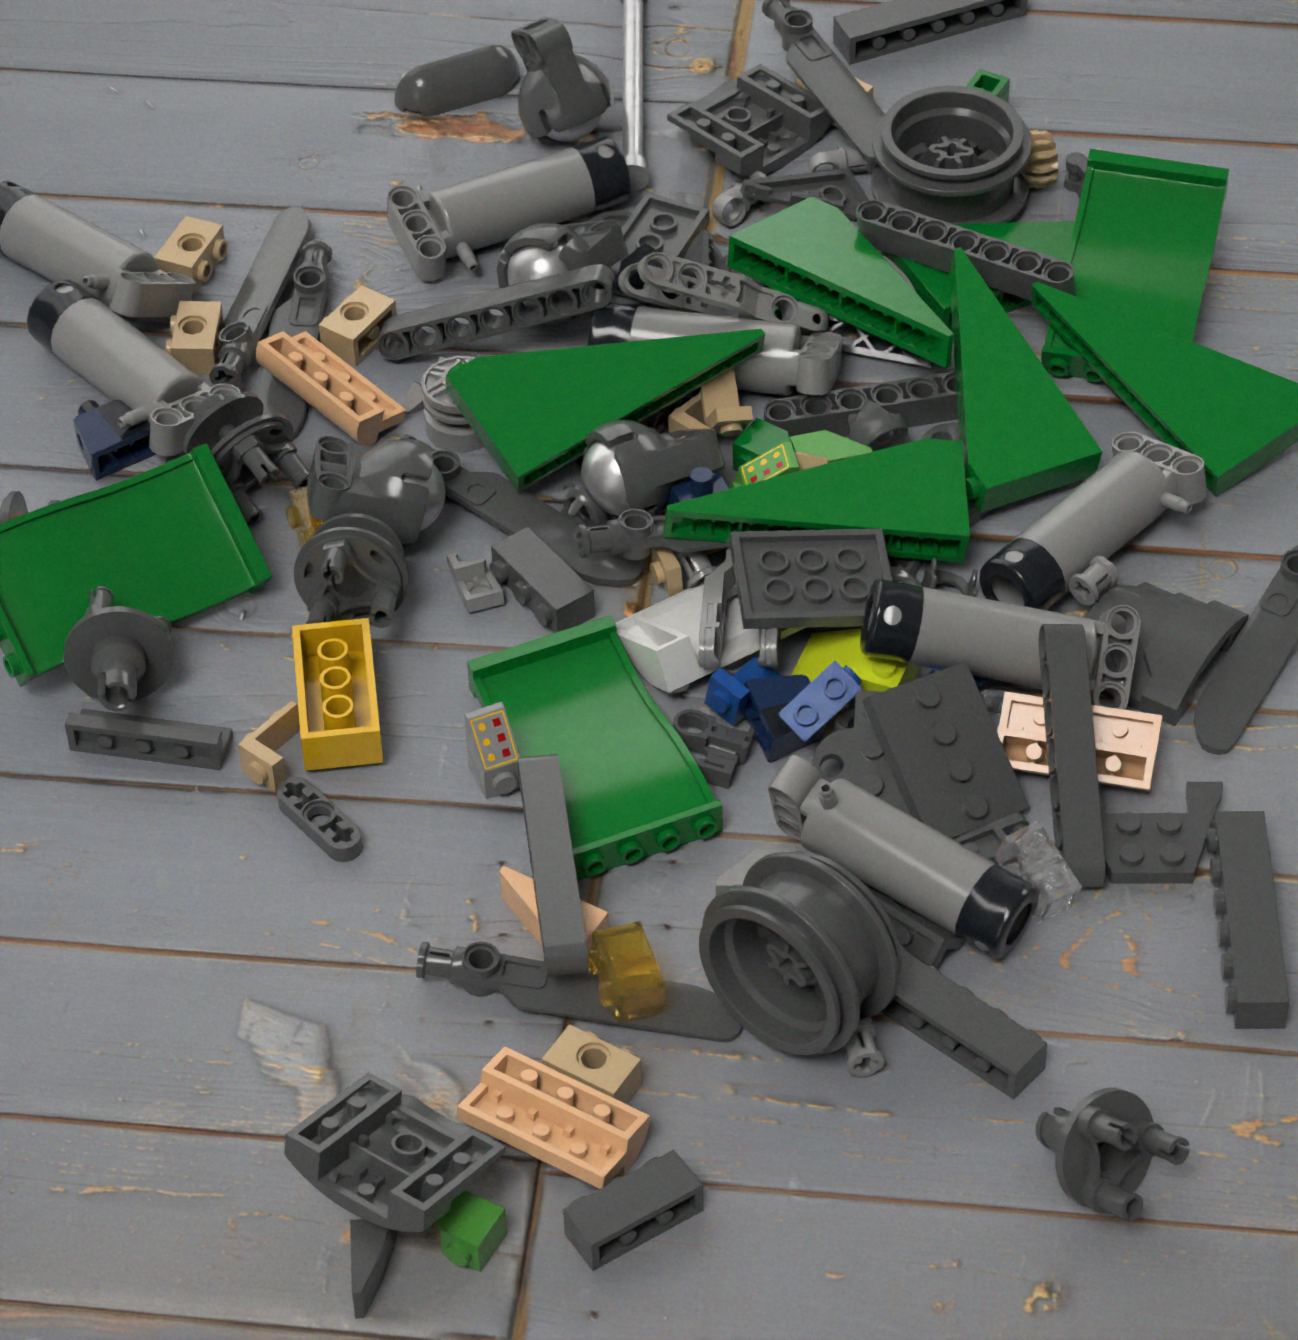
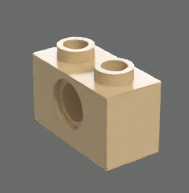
M185 216L154 257L158 263V268L164 272H175L194 279L196 285L193 294H196L201 285L209 280L212 270L218 262L222 261L226 256L228 243L224 238L223 225Z
M361 285L350 296H347L342 304L329 316H326L319 324L321 343L343 361L356 367L377 347L384 322L388 318L397 315L396 300Z
M179 301L177 315L171 316L170 331L172 339L166 340L165 351L197 375H209L213 366L219 362L218 355L222 347L219 333L225 328L222 302Z
M570 1024L542 1058L543 1065L625 1104H628L642 1086L640 1058L636 1057L628 1049L611 1045L601 1040L596 1034L590 1031H582Z

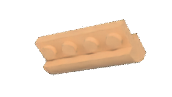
M282 331L257 343L256 360L259 365L360 445L372 446L376 444L379 432L404 420L405 408L308 332L304 331L291 337Z
M1005 691L997 734L1013 770L1049 776L1043 697ZM1091 705L1098 784L1150 792L1156 767L1163 715Z
M504 1046L482 1069L481 1083L457 1106L456 1119L601 1189L616 1175L624 1177L635 1163L647 1136L650 1115Z

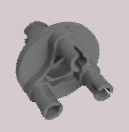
M98 586L97 596L95 597L96 592L94 589L89 592V607L86 609L85 615L73 625L66 637L64 664L69 677L82 691L98 698L101 704L108 710L123 711L128 709L129 701L138 700L152 694L169 677L174 659V644L170 637L171 622L163 616L153 617L135 608L112 606L114 597L112 591L107 587Z
M1120 1088L1097 1090L1085 1097L1072 1112L1061 1107H1054L1053 1112L1058 1116L1043 1112L1036 1123L1035 1133L1037 1139L1046 1148L1056 1151V1173L1064 1193L1077 1204L1099 1213L1110 1212L1128 1221L1136 1220L1143 1210L1142 1197L1133 1192L1146 1175L1152 1157L1157 1156L1169 1161V1163L1179 1165L1187 1159L1190 1152L1189 1148L1180 1146L1189 1145L1186 1138L1165 1132L1161 1125L1153 1122L1150 1110L1141 1098Z

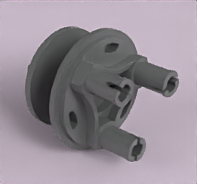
M241 392L228 397L218 393L206 398L194 409V423L185 436L183 450L185 454H188L193 448L208 444L248 527H253L262 519L263 513L246 493L247 489L258 482L262 486L271 484L267 478L268 475L275 481L282 471L293 484L295 490L300 492L307 489L310 470L298 457V450L291 442L293 426L286 416L278 413L263 415V403L254 393Z
M360 513L337 515L322 523L315 531L313 537L303 545L294 565V582L301 599L308 606L307 610L310 612L306 624L369 618V624L375 627L385 628L390 625L393 613L400 607L405 598L408 587V571L404 562L402 543L397 534L386 523L375 517Z

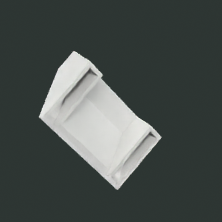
M704 582L615 623L617 635L633 666L652 686L668 693L682 692L690 686L689 683L719 669L700 668L698 647ZM738 594L726 601L720 668L760 650L759 630L743 629ZM781 628V639L804 628Z

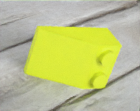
M861 628L812 633L791 675L803 674L812 682L832 662L836 661L842 668L847 665L858 675L862 681L860 684L862 691L882 692L915 680L921 666L864 655L860 648Z

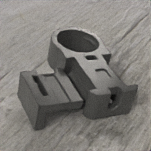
M688 709L677 713L674 717L673 727L688 750L707 754L705 759L699 758L697 763L706 782L728 789L737 762L742 764L748 757L752 748L755 730L750 727L747 732L716 723L717 717L699 710ZM682 727H696L702 730V732L690 733L683 730Z

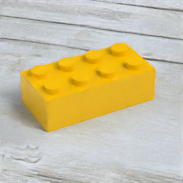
M369 618L293 625L292 637L299 724L305 771L384 763Z

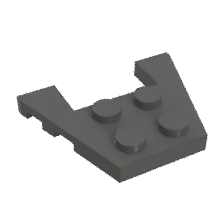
M1187 782L1185 791L1187 813H1105L1103 784H1098L1105 873L1110 883L1193 884L1206 844V830L1212 827L1215 811L1222 798L1223 782Z

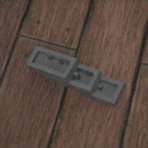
M364 1219L350 1220L351 1280L355 1319L365 1318L382 1284L397 1236V1230L381 1227Z

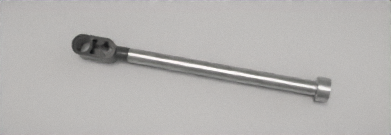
M620 0L623 4L622 154L629 170L631 191L643 189L647 186L650 179L649 162L643 157V4L647 0Z

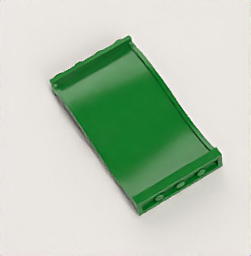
M1090 149L1077 215L1064 260L1074 267L1076 297L1193 342L1215 250L1224 201L1227 195L1229 169ZM1048 324L1045 343L1041 351V363L1046 371L1058 377L1070 376L1083 378L1091 382H1105Z
M207 443L193 448L188 454L131 478L47 505L0 524V647L5 655L3 656L4 667L11 678H16L20 687L36 677L65 665L64 644L66 637L73 625L85 615V611L89 607V592L94 589L96 592L95 597L97 596L98 586L107 587L112 591L114 595L112 606L135 608L153 617L163 616L172 625L248 592L253 593L263 589L273 576Z
M611 615L467 661L469 688L474 698H478L482 708L502 702L519 756L558 754L577 881L597 876L602 872L625 864H632L640 859L664 851H671L676 847L723 832L722 804L720 800H715L692 754L640 680L617 635L616 624Z

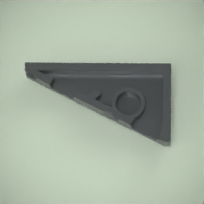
M849 168L743 180L740 189L744 197L792 206L812 196L839 208L847 218L857 220L856 209L858 205L869 200Z

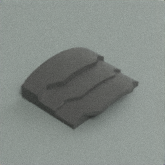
M762 64L737 76V81L724 82L705 97L695 102H689L667 114L668 121L690 133L691 139L715 152V160L743 176H752L757 171L767 174L787 165L809 149L833 122V119L811 92Z
M1147 582L1141 583L1138 586L1114 585L1102 594L1084 618L1099 620V617L1105 611L1118 605L1131 606L1138 612L1141 626L1127 706L1143 713L1163 715L1162 721L1176 726L1193 703L1197 678L1218 650L1228 652L1248 620L1249 614L1216 600L1206 604L1180 592L1173 594ZM1114 614L1111 619V625L1117 633L1124 634L1127 628L1126 621L1122 616ZM1108 652L1105 657L1106 667L1112 672H1118L1120 660L1117 655ZM1102 691L1100 693L1114 700L1109 692Z
M368 1072L285 1134L284 1155L317 1190L350 1213L388 1229L401 1232H423L450 1211L451 1201L476 1182L483 1170L505 1154L506 1146L484 1135L482 1132L464 1127L447 1119L415 1096L402 1094L401 1089Z

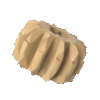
M1046 130L1029 131L1032 141L1031 155L1027 165L1022 170V175L1029 182V188H1046V186L1054 185L1058 177L1059 164L1056 143L1050 132Z

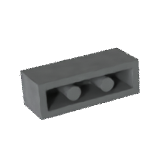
M528 526L491 545L492 563H490V570L492 575L495 576L499 583L503 582L513 592L514 597L520 604H525L535 614L536 619L542 626L547 625L556 633L581 625L595 617L594 590Z
M675 1150L661 1157H653L637 1170L624 1177L619 1176L612 1179L605 1187L587 1197L582 1196L575 1199L568 1207L564 1208L565 1236L591 1270L594 1271L702 1212L703 1185Z

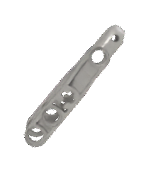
M653 252L643 257L639 263L629 265L619 275V286L625 295L673 310L793 323L800 326L801 335L810 336L815 332H826L828 329L829 317L821 308L796 301L794 297L786 293L761 287L745 276L663 252ZM656 260L662 265L663 269L648 265V262ZM690 270L696 275V278L683 275L682 271ZM631 271H638L641 280L645 283L641 290H637L630 285L628 276ZM722 281L724 282V286L717 285ZM662 290L668 293H676L677 296L675 299H669L665 297ZM701 302L707 303L703 307L701 306ZM774 305L781 310L782 320L775 316Z
M727 547L725 562L707 575L704 581L698 647L700 668H720L726 601L738 594L730 547ZM781 628L758 629L760 644L758 667H778Z

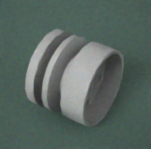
M454 356L444 358L432 364L423 374L421 388L425 407V430L428 439L441 449L466 453L485 447L446 392V374H448L449 370L457 363L462 361L469 362L475 357Z

